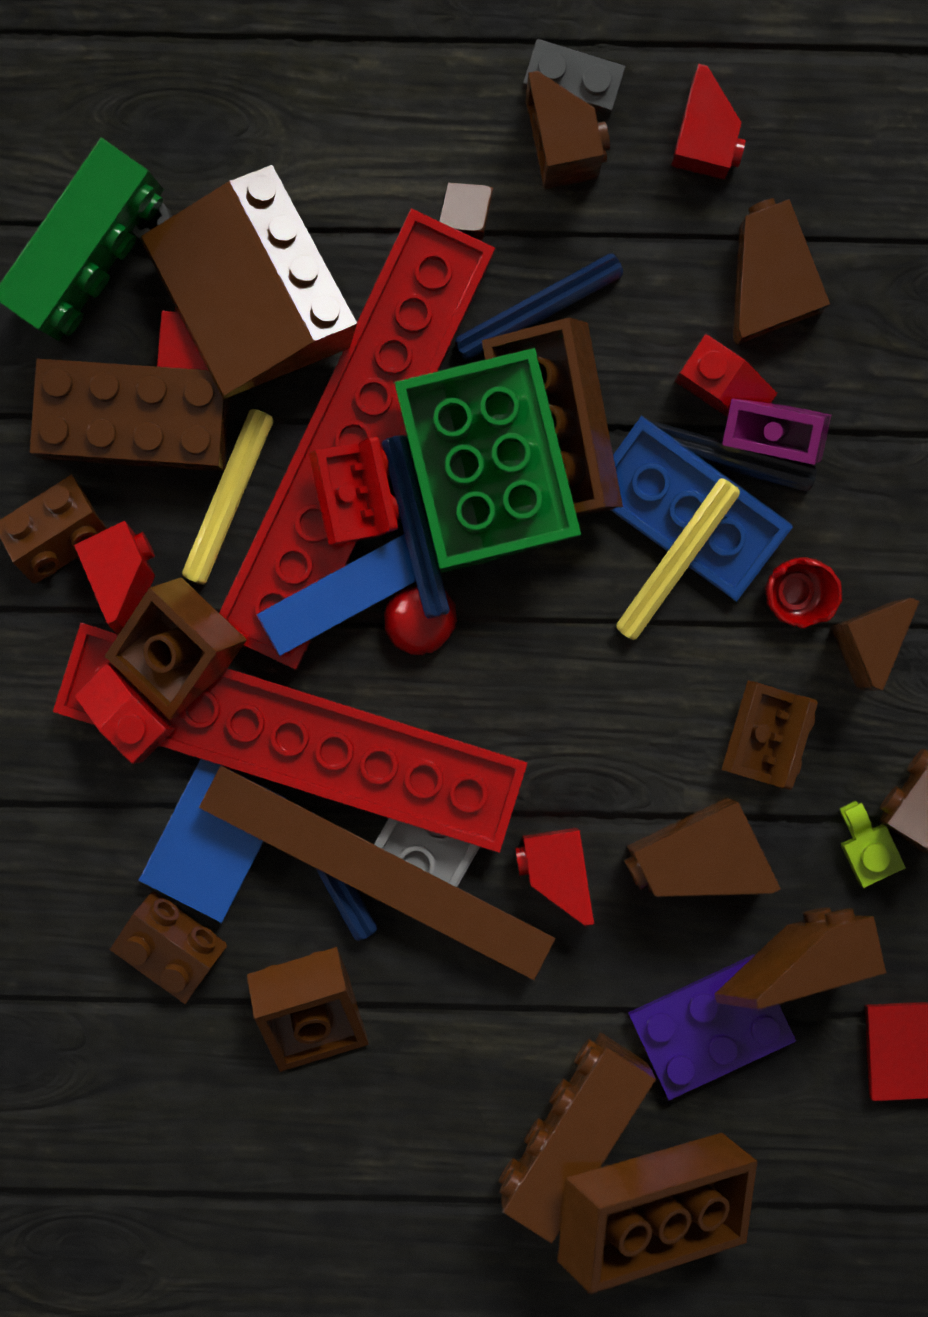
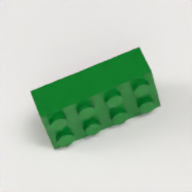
M100 138L1 281L0 303L38 330L60 341L64 334L70 336L82 321L83 313L80 311L90 296L96 298L106 287L110 279V275L107 272L117 258L120 260L124 259L133 248L137 239L132 232L136 225L139 227L144 219L150 221L158 212L163 202V198L160 195L164 188L147 169L103 138Z

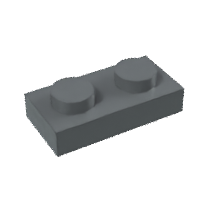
M537 39L523 82V88L527 89L528 72L539 71L593 106L596 111L611 115L625 66Z

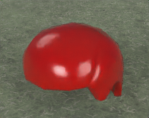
M799 557L781 563L773 570L765 586L767 605L776 618L793 627L797 626L802 629L820 622L830 621L842 602L841 581L831 567L813 558Z
M413 583L393 595L384 611L385 632L395 647L411 655H424L436 651L447 641L456 628L457 616L455 602L446 590L445 593L450 609L449 613L432 619H428L424 614L417 583Z

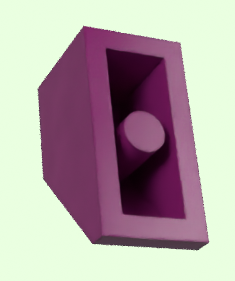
M733 398L722 445L815 465L822 461L832 415L787 405Z

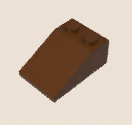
M830 907L804 912L803 921L786 925L715 993L716 1003L759 1010L885 974L886 969L874 916L854 915L853 909H841L831 912Z

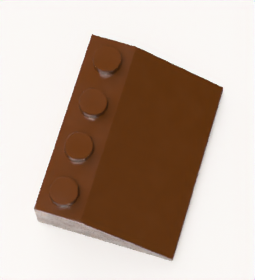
M273 165L228 181L141 236V241L223 399L350 348L357 322Z

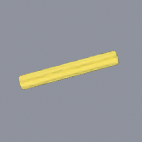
M251 409L246 417L183 568L182 576L190 581L204 585L208 580L273 424V418L263 411Z
M723 478L717 481L619 619L616 628L623 635L632 640L639 637L739 497L740 490L730 481Z

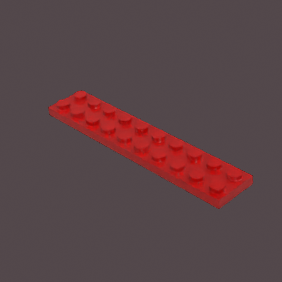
M411 208L357 321L351 346L343 351L219 612L247 639L244 644L245 646L295 670L298 669L311 640L279 657L256 615L346 566L358 541L329 546L309 453L317 449L359 443L371 437H378L382 449L383 440L389 437L404 435L407 439L395 382L439 371L493 258L495 247Z
M80 623L53 709L54 713L94 725L75 698V695L107 663H110L175 728L159 746L500 853L528 762L229 668L180 714L169 720L105 657L118 635L108 630Z

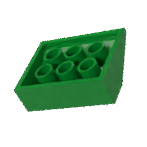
M535 348L395 382L441 573L486 563L581 535Z

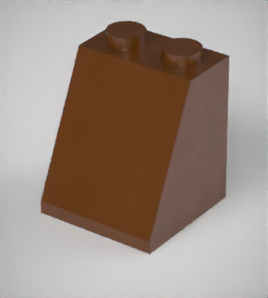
M724 798L627 846L632 857L624 860L633 881L640 890L647 887L655 897L768 894L781 889L739 802L729 798Z

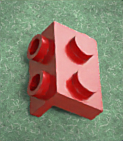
M378 437L367 438L355 444L317 449L309 453L329 546L380 537L398 529V503L390 492L387 479L389 469L388 458L385 451L380 447Z

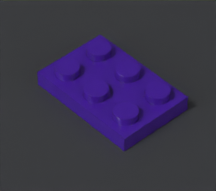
M755 954L628 1012L668 1100L796 1042L779 1004L758 1010L716 1003L715 993L751 960Z

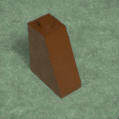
M770 198L748 208L749 215L745 216L739 226L733 338L736 346L818 315L830 305L790 199L776 204L774 198Z

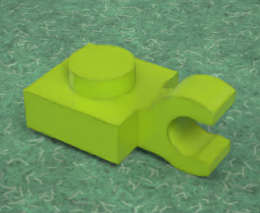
M854 801L839 808L853 837L841 843V846L861 887L865 888L906 868L887 827L881 824L872 829L870 819L862 803L858 804L857 801Z

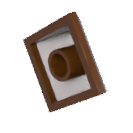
M906 598L893 601L831 627L856 688L864 691H882L919 604L918 600Z

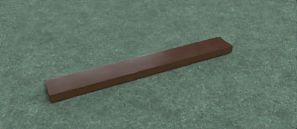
M220 766L199 806L200 809L532 980H535L555 940L553 936L223 766Z

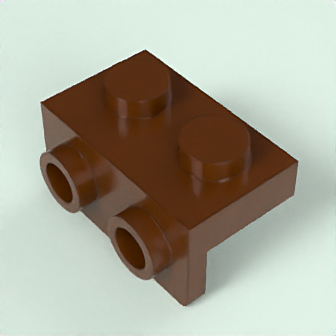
M72 474L0 519V538L12 562L33 584L53 575L58 569L79 557L74 546L75 544L108 529L97 516L83 488Z
M748 680L721 770L791 790L796 777L800 773L804 748L809 732L815 723L817 700Z
M151 892L133 913L110 948V951L186 1004L214 963L224 952L227 943L216 936L210 929L202 926L177 908L174 903L156 892Z

